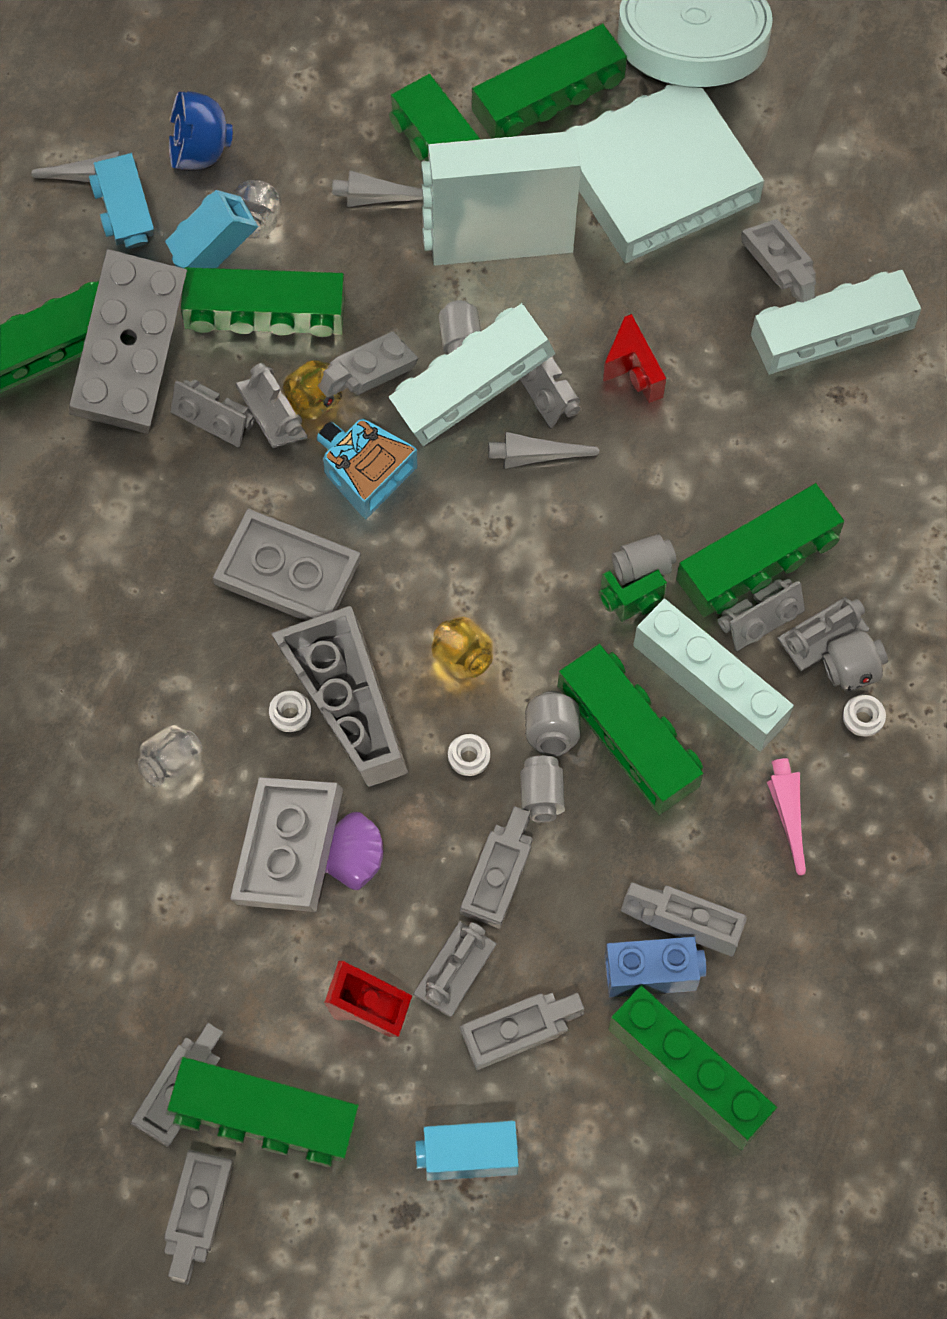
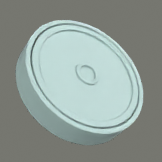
M622 0L619 11L618 43L627 55V60L633 66L655 79L689 87L719 86L748 76L763 63L769 50L773 17L766 0Z

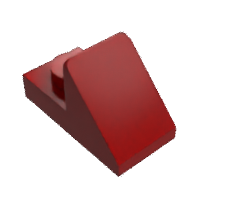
M630 314L624 316L604 365L603 381H608L629 372L631 382L636 391H643L648 403L663 398L666 377L633 315Z
M338 961L324 1004L333 1019L337 1021L355 1020L388 1037H399L413 995L345 961Z

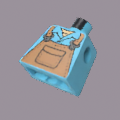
M365 419L358 420L347 432L343 431L332 421L328 422L317 436V441L328 449L323 457L326 476L365 519L418 467L417 449L413 445Z

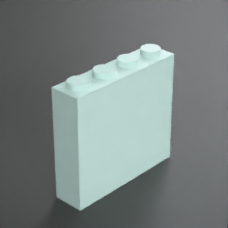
M670 83L661 91L649 96H640L623 108L616 111H607L594 121L583 126H573L565 131H576L581 164L579 192L625 264L760 202L764 179L702 87L680 86Z
M576 131L428 144V161L421 162L423 180L422 216L424 226L422 231L424 250H432L434 266L573 253L581 168Z

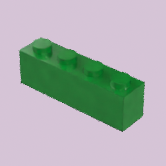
M602 23L472 87V111L491 139L517 136L525 128L539 121H548L557 112L571 105H580L589 96L603 89H612L625 79L627 55Z
M430 73L391 94L390 121L398 133L404 132L410 140L413 153L420 161H428V144L481 140Z
M184 267V269H187L182 289L181 313L185 329H192L200 333H207L212 330H226L238 334H249L253 331L272 332L281 336L292 333H311L318 337H327L332 334L343 335L344 273Z
M99 281L88 282L75 292L61 298H52L41 307L25 314L14 315L0 325V394L81 357ZM129 335L120 336V339L125 338Z
M817 483L681 561L676 580L703 618L715 611L717 614H721L724 610L733 607L738 601L737 598L748 591L755 594L768 586L775 575L782 571L786 574L795 571L806 561V557L818 551L822 554L832 549L840 540L839 536L844 519Z
M598 644L559 671L557 687L563 694L573 698L578 703L580 716L660 816L700 788L704 774L702 772V762L691 749L685 750L678 742L676 730L671 722L664 716L659 718L650 707L651 700L646 691L639 684L633 686L625 676V667L617 655L613 652L608 654L601 644Z
M642 985L611 1017L608 1030L741 1151L772 1118L777 1106Z
M182 1056L166 1115L173 1116V1124L185 1129L199 1131L201 1124L219 1129L217 1136L220 1138L243 1143L245 1136L263 1141L261 1148L282 1155H287L289 1148L307 1153L305 1161L331 1167L333 1160L341 1162L345 1159L359 1105Z

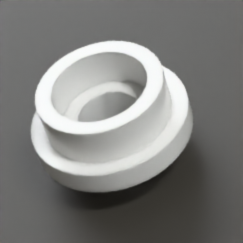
M281 692L270 703V720L281 731H299L308 724L311 718L310 702L300 692ZM287 708H295L298 711V714L293 718L283 716V712Z
M869 695L853 697L848 701L843 711L844 724L852 733L858 736L868 737L875 735L882 729L886 720V712L882 703ZM865 712L870 716L871 721L861 722L856 714Z
M461 735L455 738L449 746V764L454 771L464 776L480 774L487 768L490 762V748L487 742L478 735ZM466 751H472L477 755V758L472 762H467L462 759L461 755Z

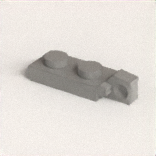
M778 219L741 231L742 243L781 289L784 290L790 287L793 297L799 302H805L816 297V273L813 269V260Z
M392 331L336 357L330 362L329 368L324 370L323 378L317 387L327 397L347 388L358 396L412 370L418 361V357Z
M514 806L506 828L496 825L494 831H490L460 907L461 915L501 929L531 851L533 838L524 835L530 820L529 811Z
M631 882L621 908L622 912L641 920L647 925L681 938L695 937L697 944L731 957L735 954L747 920L744 914L665 885L664 890H651Z
M540 993L459 1027L477 1071L558 1038L559 1035L568 1031L566 1022L584 1015L585 1008L578 993L558 1001L555 1000L553 993L544 996Z
M207 1023L196 1043L185 1038L181 1046H177L130 1122V1125L169 1148L181 1128L173 1124L174 1117L166 1115L182 1056L216 1066L220 1058L211 1052L223 1033L221 1030Z
M188 1150L164 1237L166 1242L164 1253L173 1255L168 1275L171 1278L170 1281L189 1285L195 1261L206 1262L208 1252H211L234 1165L232 1159Z

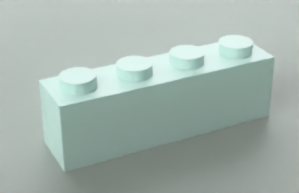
M903 269L892 273L880 272L873 275L867 281L854 285L851 283L842 284L832 292L816 296L805 302L797 300L794 304L781 308L772 306L764 309L758 315H755L751 337L768 375L915 329L921 307Z
M521 303L515 308H508L496 317L495 322L483 331H476L468 335L463 340L462 345L450 354H444L434 359L430 363L429 368L416 378L404 380L397 386L395 392L389 398L424 447L556 353L545 334Z
M665 598L637 626L633 646L758 751L761 752L788 723L794 705Z

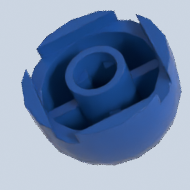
M190 91L178 92L176 94L170 123H175L174 136H169L171 166L185 171L203 170L212 166L221 158L224 147L231 146L233 126L226 123L223 109L209 96Z

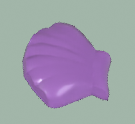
M352 812L336 824L325 873L330 874L353 890H360L374 877L381 868L383 859V840L380 831L362 813Z

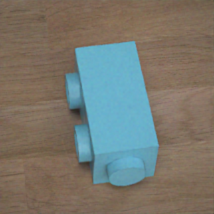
M132 153L95 162V174L89 176L95 199L103 198L106 213L100 214L106 237L114 236L116 246L125 244L126 249L140 247L149 243L148 237L154 236V227Z
M215 190L206 196L202 204L177 226L176 231L165 242L173 255L172 260L176 267L217 268L258 228V225L241 196Z
M515 1121L424 1127V1140L415 1141L417 1168H426L427 1181L518 1174Z

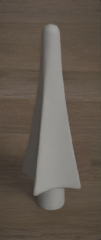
M116 151L74 163L32 170L31 174L34 178L90 183L89 176L95 174L94 163L120 156V153ZM134 161V162H135V165H136V168H137V172H138L137 162Z
M349 170L348 181L333 180L332 195L346 196L347 207L373 203L423 200L422 189L396 184Z
M505 432L504 442H488V458H504V469L530 463L596 456L599 454V448L595 446L560 443Z

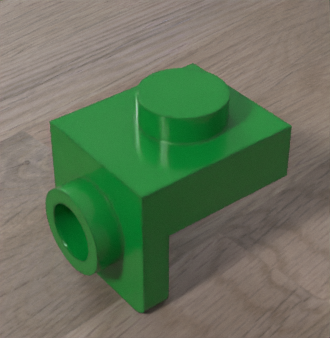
M609 570L602 574L598 594L606 610L610 613L615 611L621 622L640 612L642 615L649 614L664 599L667 582L660 571L656 570L622 589Z

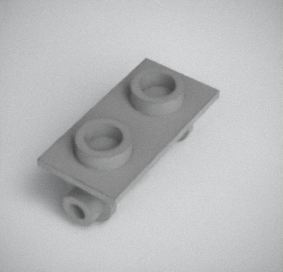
M553 357L519 379L550 428L554 427L563 413L567 417H572L581 410L578 405L580 399L574 393L568 381L561 380L555 382L554 379L560 378L562 371Z
M264 363L257 364L250 371L252 374L251 379L235 384L272 448L307 439L308 436L301 426L302 418L299 414L295 413L286 396H283L280 391L281 388L273 377L274 371L271 367H266Z
M185 380L183 383L176 381L170 412L239 448L242 443L244 428L251 429L256 420L249 407H244L229 398H226L222 403L218 402L220 394L203 386L197 380L192 382Z
M788 578L783 581L777 579L774 583L753 594L754 600L758 605L754 606L748 599H745L722 612L723 616L718 619V623L725 633L731 631L736 651L758 641L767 633L786 622L792 621L805 611L802 588L799 581L792 583Z
M844 597L780 635L777 639L799 670L803 671L820 661L822 655L827 654V647L831 641L857 631L868 632L870 629L861 618V615L865 613L863 604L858 599L851 601Z
M459 921L413 995L447 1016L452 1017L497 943L484 936L486 931L478 924L471 922L467 926Z

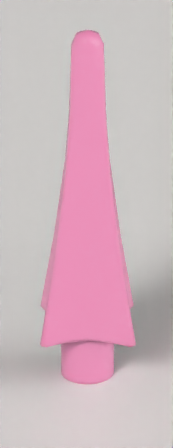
M782 758L772 761L774 775L770 776L771 780L767 782L788 839L796 873L802 876L806 873L801 831L800 772L791 773L789 759Z

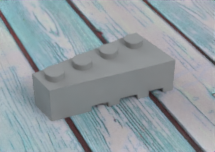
M352 606L271 633L280 651L367 786L370 787L408 774L377 675Z

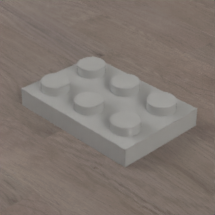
M247 509L213 576L214 585L308 621L337 610L361 561V553Z
M259 777L230 898L235 904L316 912L344 790L338 783Z

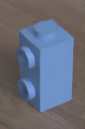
M695 937L607 943L604 956L609 998L631 996L641 985L651 994L696 991L700 977H706L704 950H697Z

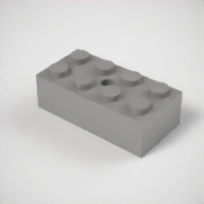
M109 249L106 250L69 405V415L149 433L187 269ZM131 335L136 339V342L130 346L125 345L121 342L120 336Z

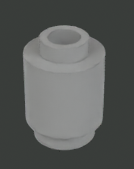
M452 301L439 312L443 350L446 354H450L460 347L468 335L481 331L478 309L467 301Z
M657 534L621 546L620 551L612 553V562L622 585L627 583L633 584L656 570H659L662 576L670 574L672 572L671 564L676 563V554L670 540L663 541L662 537Z
M530 757L525 760V768L520 772L522 809L530 812L529 816H531V820L534 822L545 823L554 821L557 818L556 815L565 811L563 769L559 767V761L555 757Z

